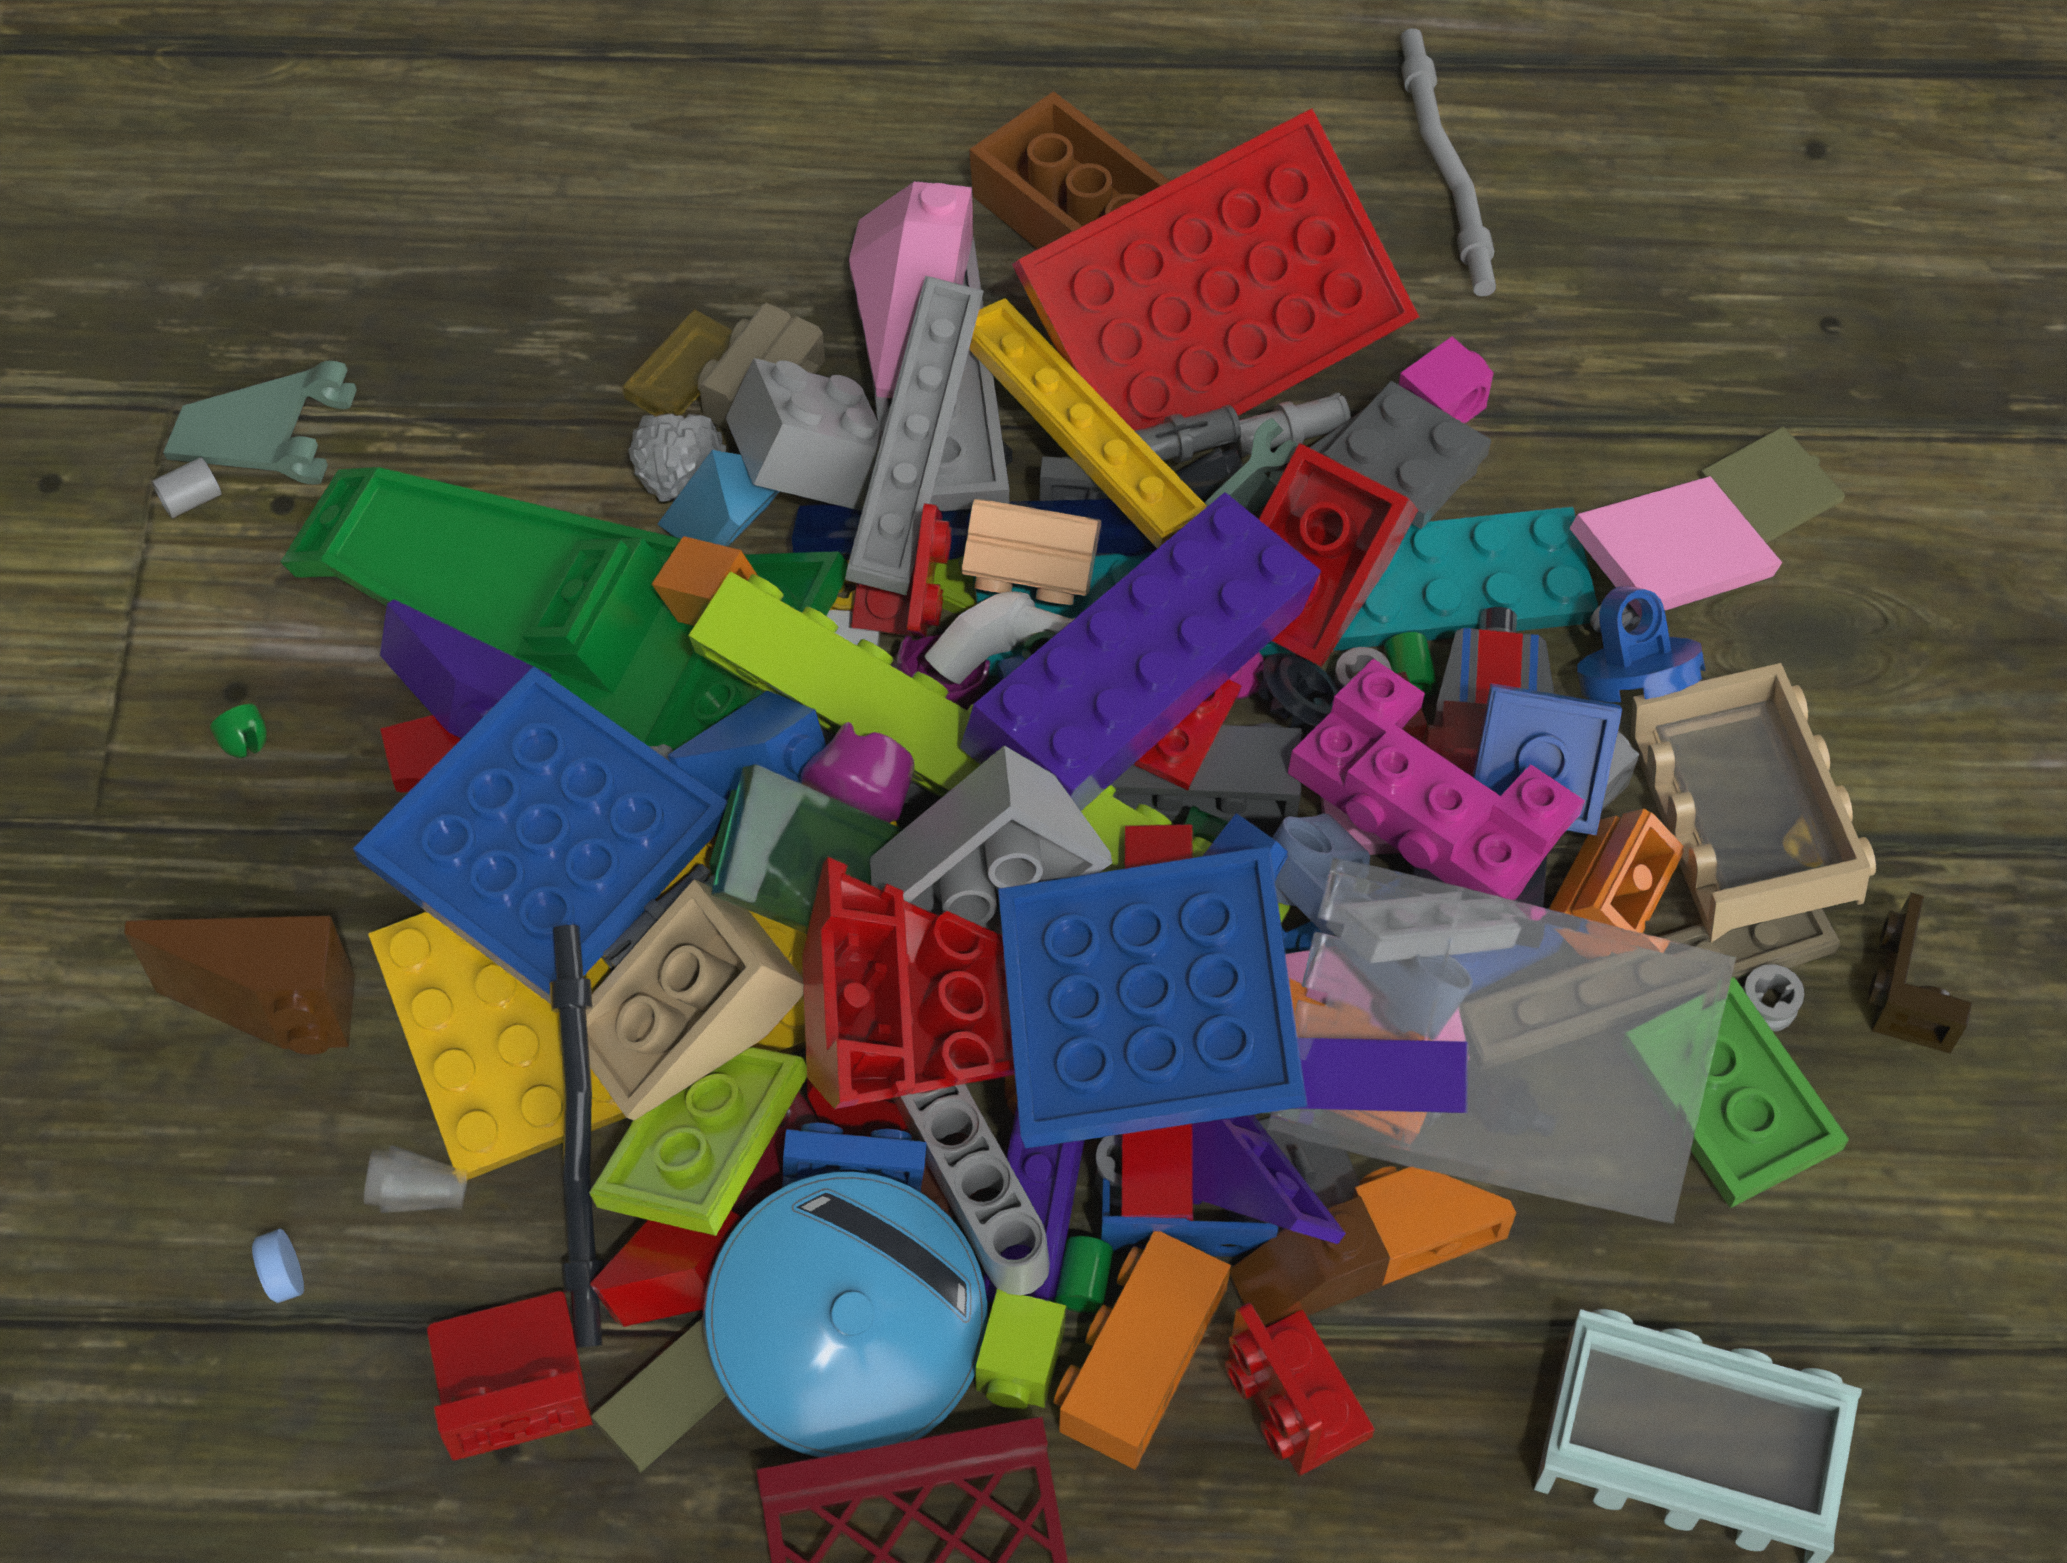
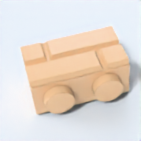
M974 499L962 564V574L976 576L974 588L997 593L1011 592L1013 583L1038 587L1036 599L1073 605L1074 594L1083 596L1089 594L1101 520L984 499Z

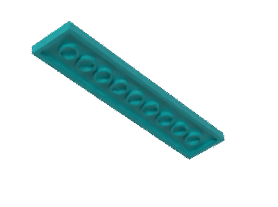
M1564 507L1429 521L1422 529L1411 523L1389 566L1333 651L1357 647L1384 646L1390 638L1406 632L1421 633L1426 636L1427 641L1454 638L1456 630L1461 628L1479 629L1480 613L1490 607H1505L1514 611L1517 615L1516 631L1590 624V618L1598 608V603L1584 547L1569 529L1576 518L1574 508ZM1155 550L1095 556L1089 594L1086 596L1074 594L1073 605L1036 599L1038 587L1013 583L1012 591L1029 594L1036 608L1073 619L1085 611ZM972 576L976 605L999 594L974 588L976 576ZM1270 641L1259 651L1263 658H1268L1275 653L1297 655L1273 641ZM1024 643L1009 652L997 653L986 659L990 661L987 681L988 688L995 687L999 683L997 673L999 660L1022 655V651H1027L1023 646Z

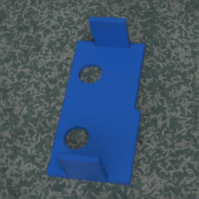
M1103 1178L1101 1240L1112 1246L1113 1253L1129 1254L1134 1246L1144 1250L1147 1244H1139L1137 1242H1149L1154 1231H1161L1211 1256L1247 1257L1267 1241L1277 1237L1278 1226L1270 1223L1190 1221L1187 1218L1109 1216L1110 1181ZM1222 1244H1235V1245H1238V1246L1226 1247V1246H1220V1245H1222Z

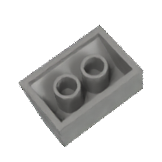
M1006 746L999 749L870 857L872 886L882 890L886 883L903 890L904 900L938 916L945 911H949L998 934H1002L998 889L1100 873L1112 864L1110 851L1056 776Z

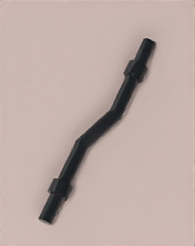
M563 925L552 929L556 981L550 982L551 1011L559 1013L564 1082L563 1189L569 1263L562 1264L564 1293H571L576 1347L589 1348L603 1346L599 1297L590 1283L604 1269L603 1260H596L592 1197L589 1193L591 1191L592 1085L586 1010L592 1009L593 1005L591 980L584 979L580 926Z

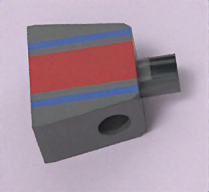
M1505 607L1487 608L1480 613L1479 629L1461 628L1456 630L1435 709L1429 743L1478 748L1491 683L1555 694L1545 639L1539 635L1516 633L1517 615L1511 609Z

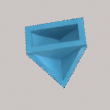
M711 450L657 525L676 538L682 539L683 536L729 547L769 507L780 491L753 485L741 455Z

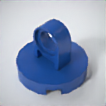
M1627 585L1619 586L1607 594L1599 611L1604 648L1586 656L1577 664L1581 694L1584 697L1601 702H1621L1619 690L1643 689L1645 699H1651L1681 691L1702 679L1701 671H1705L1701 643L1688 638L1669 637L1665 609L1661 599L1654 592ZM1637 599L1642 608V617L1639 625L1631 632H1627L1622 624V613L1628 602Z

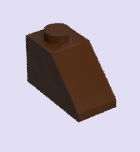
M1361 1196L1327 1208L1346 1233L1339 1244L1284 1229L1277 1234V1237L1270 1239L1230 1268L1229 1279L1241 1305L1244 1306L1247 1303H1251L1265 1328L1302 1309L1309 1316L1382 1287L1390 1256Z

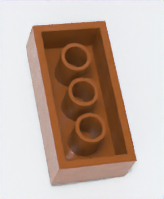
M1054 91L969 149L973 198L1037 249L1170 182L1168 178Z

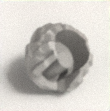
M663 414L657 417L644 415L639 427L633 430V440L628 452L634 464L635 475L642 482L648 493L656 495L659 501H669L678 497L711 450L726 452V446L722 444L721 432L717 431L711 418L696 414H688L685 419L682 415L675 416L673 414Z

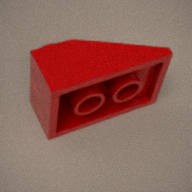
M1301 443L1297 446L1259 520L1321 570L1302 613L1271 641L1322 667L1389 566L1416 516L1418 508L1410 498Z

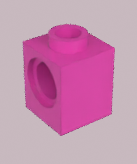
M1451 336L1401 372L1399 386L1465 424L1486 409L1494 372L1478 353L1469 351Z

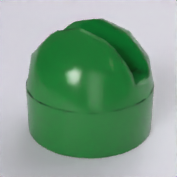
M244 704L229 709L219 715L210 725V730L219 747L227 755L238 759L247 756L246 747L256 754L266 743L267 730L265 722L254 704Z

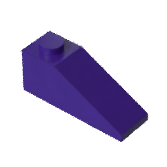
M395 599L387 603L380 649L381 658L449 733L457 737L463 738L533 667ZM542 671L543 673H545L547 676H549V677L551 678V674H549V673H547V672H545V671Z
M1254 1115L1193 1123V1204L1199 1205L1204 1201L1285 1229L1339 1244L1346 1233Z

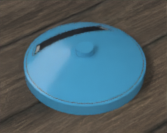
M833 1172L805 1178L781 1188L753 1207L736 1224L720 1248L709 1274L703 1305V1331L709 1361L720 1387L731 1404L749 1424L767 1438L796 1452L819 1458L918 1440L929 1433L956 1407L973 1380L988 1322L987 1297L980 1266L967 1239L954 1221L936 1203L910 1186L891 1178L860 1172Z

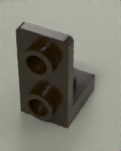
M1910 892L1900 913L1892 910L1888 912L1882 928L1879 948L1889 950L1886 967H1876L1867 995V1004L1877 1007L1872 1031L1951 1054L1968 1026L1972 1002L1955 998L1949 992L1939 987H1917L1906 984L1924 899L1923 895Z

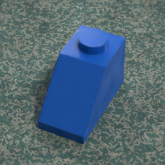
M766 691L668 754V758L671 763L728 802L732 789L749 793L752 788H764L780 793L783 796L787 795L802 785L801 773L803 768L814 755L826 747V743L814 709L771 691Z

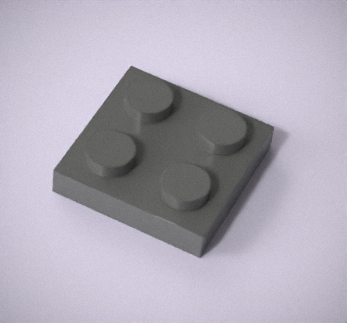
M1391 381L1323 455L1410 498L1418 508L1412 524L1422 529L1488 455L1492 439Z

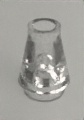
M391 1145L389 1151L372 1150L366 1178L364 1204L380 1206V1213L444 1208L462 1210L466 1194L468 1169L453 1167Z

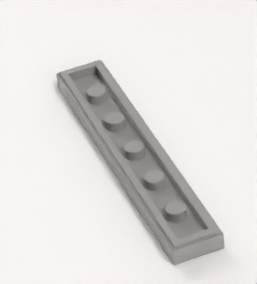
M925 276L845 580L907 595L917 556L924 503L930 504L984 290Z

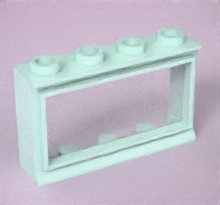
M1580 1309L1569 1334L1534 1490L1548 1494L1556 1477L1596 1488L1593 1502L1606 1509L1619 1510L1623 1507L1627 1498H1632L1666 1508L1664 1523L1672 1528L1685 1531L1692 1530L1699 1518L1738 1529L1735 1543L1741 1548L1751 1551H1763L1773 1539L1806 1549L1804 1563H1825L1834 1550L1835 1528L1857 1404L1862 1389L1843 1384L1842 1379L1838 1375L1826 1370L1807 1368L1797 1371L1772 1364L1770 1357L1755 1350L1739 1348L1726 1351L1703 1344L1701 1338L1688 1331L1665 1329L1659 1332L1634 1325L1631 1318L1617 1311L1598 1309L1588 1312Z

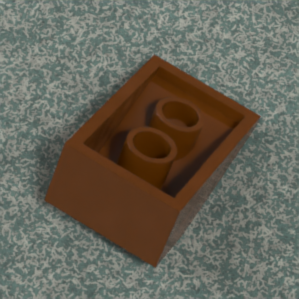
M330 916L133 920L125 922L124 934L157 993L281 1049H290L300 1054L315 1055L326 1052L328 1048L349 1047L355 974Z

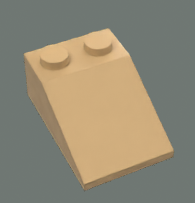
M694 879L592 994L593 1008L586 1010L590 1068L626 1118L636 1120L764 1039L804 995L803 978L742 902Z

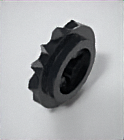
M1275 653L1270 655L1255 674L1260 684L1257 692L1261 698L1271 703L1270 712L1282 716L1286 720L1288 728L1299 727L1306 736L1331 713L1334 696L1339 692L1335 682L1323 669L1307 659L1292 654Z

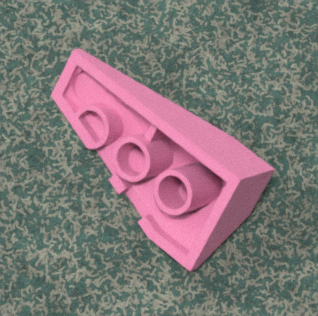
M914 181L859 219L849 257V268L857 295V306L866 338V349L876 397L893 399L925 276L963 285L973 242L972 187Z

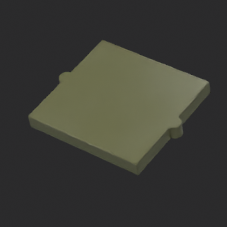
M1784 426L1701 470L1699 475L1700 479L1712 477L1766 543L1843 502L1845 497L1843 491L1819 466V457L1815 455L1810 456Z

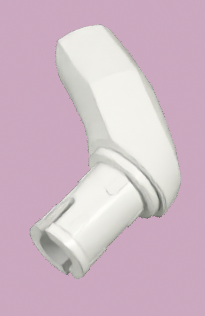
M1016 591L1002 592L960 614L924 657L941 675L960 684L989 656L1009 652L1015 647L1021 646L1030 636L1038 632L1050 631L1057 634L1075 618L1070 619L1036 608L1029 594Z

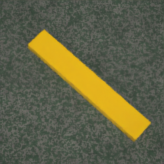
M1006 298L979 309L969 350L1157 549L1207 507Z

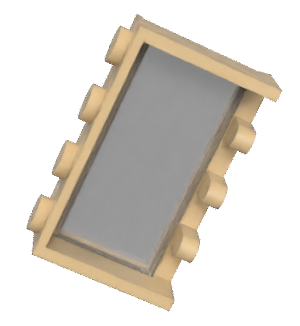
M1782 663L1699 681L1681 691L1657 698L1645 699L1644 694L1633 697L1630 740L1634 750L1639 753V763L1664 826L1684 846V853L1679 864L1711 943L1734 928L1855 900L1857 905L1864 904L1869 876H1873L1876 873L1875 856L1871 844L1866 837L1858 838L1852 825L1853 811L1848 792L1843 785L1835 786L1830 775V757L1825 740L1820 734L1813 736L1807 723L1808 708L1804 693L1799 685L1791 686Z

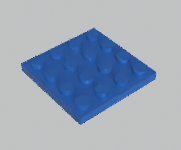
M533 666L353 850L359 862L551 1004L550 982L556 981L552 929L563 925L580 926L584 976L604 955L603 952L645 911L643 907L651 899L655 900L720 830L728 802Z
M1269 846L998 889L1020 1134L1025 1148L1307 1107Z

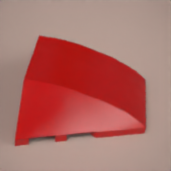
M827 857L822 866L802 955L807 1078L834 1109L1015 1075L1003 936L949 911H945L938 916L905 901L903 890L886 883L882 890L845 874L848 865Z

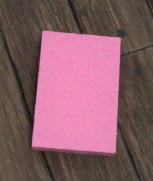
M1711 476L1580 513L1569 528L1616 588L1628 585L1652 591L1661 599L1665 610L1771 578L1782 564L1780 559ZM1633 599L1628 603L1641 618L1642 608L1640 602L1637 599Z

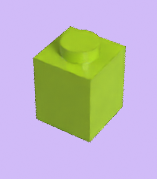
M997 1289L975 1367L976 1391L987 1393L986 1397L989 1401L1005 1408L1022 1410L1026 1409L1028 1404L1044 1408L1065 1332L1066 1305L1026 1295L1008 1294Z

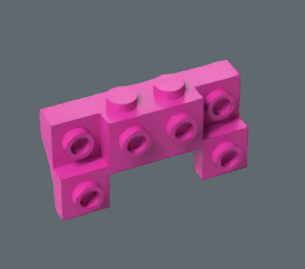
M1373 658L1334 696L1331 713L1292 750L1288 774L1347 814L1358 828L1366 832H1373L1399 850L1402 856L1413 866L1427 869L1459 893L1477 892L1503 913L1521 894L1555 843L1581 814L1585 800L1531 764L1499 796L1402 730L1406 723L1422 707L1425 693Z

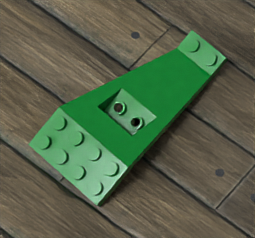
M381 467L350 468L337 470L280 561L294 577L336 576L385 606L395 599L551 674L553 680L647 746L665 744L674 751L763 694L762 691L696 653L688 636L694 626L678 622L653 587V581L681 541L680 538ZM840 552L744 554L756 574L776 586L784 594L781 601L801 613L805 607H811L827 616L845 581L848 562Z

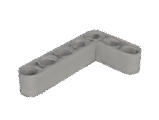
M962 1084L892 1098L914 1140L927 1142L925 1161L990 1281L997 1289L1014 1295L1033 1293L1041 1287L1049 1275L1050 1267L1043 1223L966 1085ZM952 1133H963L969 1136L963 1143L954 1146L940 1143L942 1138ZM983 1188H993L1000 1191V1194L991 1201L976 1202L970 1199L974 1192ZM1016 1244L1026 1245L1033 1249L1026 1257L1018 1260H1008L1000 1256L1003 1250Z

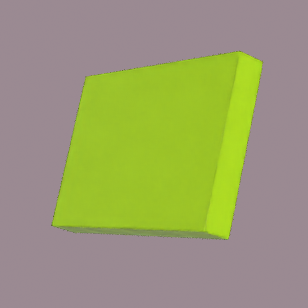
M750 1047L651 1111L633 1120L589 1192L597 1208L716 1236L807 1078V1066L803 1057Z

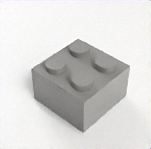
M753 358L726 416L753 485L863 511L883 431L862 387L854 380L842 375H832L828 378L809 373L799 365L789 361L781 360L775 364Z

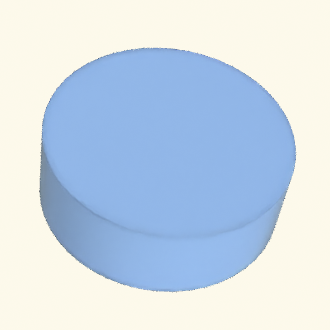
M277 1229L256 1237L252 1244L253 1259L260 1282L268 1297L272 1301L280 1303L302 1295L304 1292L302 1272L297 1255L287 1234L282 1229Z

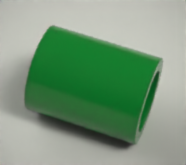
M1406 632L1390 638L1385 643L1384 650L1392 671L1425 693L1423 700L1433 696L1438 689L1426 636L1418 632Z
M1075 1236L1066 1240L1055 1296L1056 1303L1066 1305V1309L1073 1312L1098 1313L1099 1309L1104 1305L1113 1248L1110 1244L1100 1239L1086 1236Z

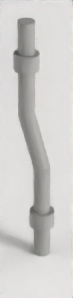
M1414 28L1408 29L1400 36L1405 60L1401 68L1406 91L1412 94L1420 134L1453 194L1461 231L1457 236L1461 261L1468 265L1474 293L1478 296H1488L1496 290V282L1491 264V259L1494 256L1491 234L1487 228L1483 227L1474 184L1442 128L1434 93V87L1437 84L1434 63L1431 58L1426 56L1421 32Z

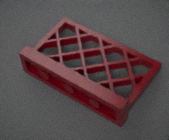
M1043 1416L757 1469L771 1562L787 1563L786 1559H788L792 1563H808L784 1545L780 1517L811 1511L832 1526L833 1529L809 1563H821L841 1533L873 1555L875 1559L872 1563H900L891 1557L889 1553L912 1520L947 1544L934 1563H945L954 1549L973 1563H991L960 1541L984 1506L1018 1530L997 1563H1007L1025 1536L1051 1553L1052 1563H1068L1047 1452L1048 1443ZM1035 1469L1040 1499L1024 1522L989 1498L1005 1474ZM992 1477L982 1492L967 1483V1481ZM952 1484L976 1501L953 1536L918 1512L935 1487ZM921 1490L911 1506L896 1496L897 1494ZM882 1498L905 1514L881 1549L847 1526L865 1500ZM849 1504L840 1519L823 1509ZM1041 1511H1043L1048 1539L1031 1527Z

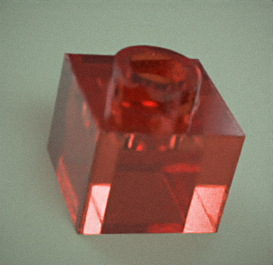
M1444 700L1439 725L1428 724L1426 729L1425 745L1471 777L1473 776L1486 704Z

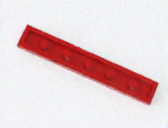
M1192 825L1125 826V869L1193 858ZM1193 1124L1122 1134V1217L1187 1218L1193 1221Z

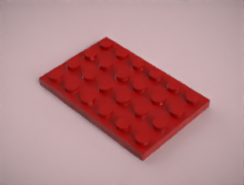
M1313 108L1045 245L1012 264L1057 352L1134 431L1162 424L1165 417L1178 413L1185 418L1216 410L1225 405H1231L1235 409L1237 416L1419 318Z

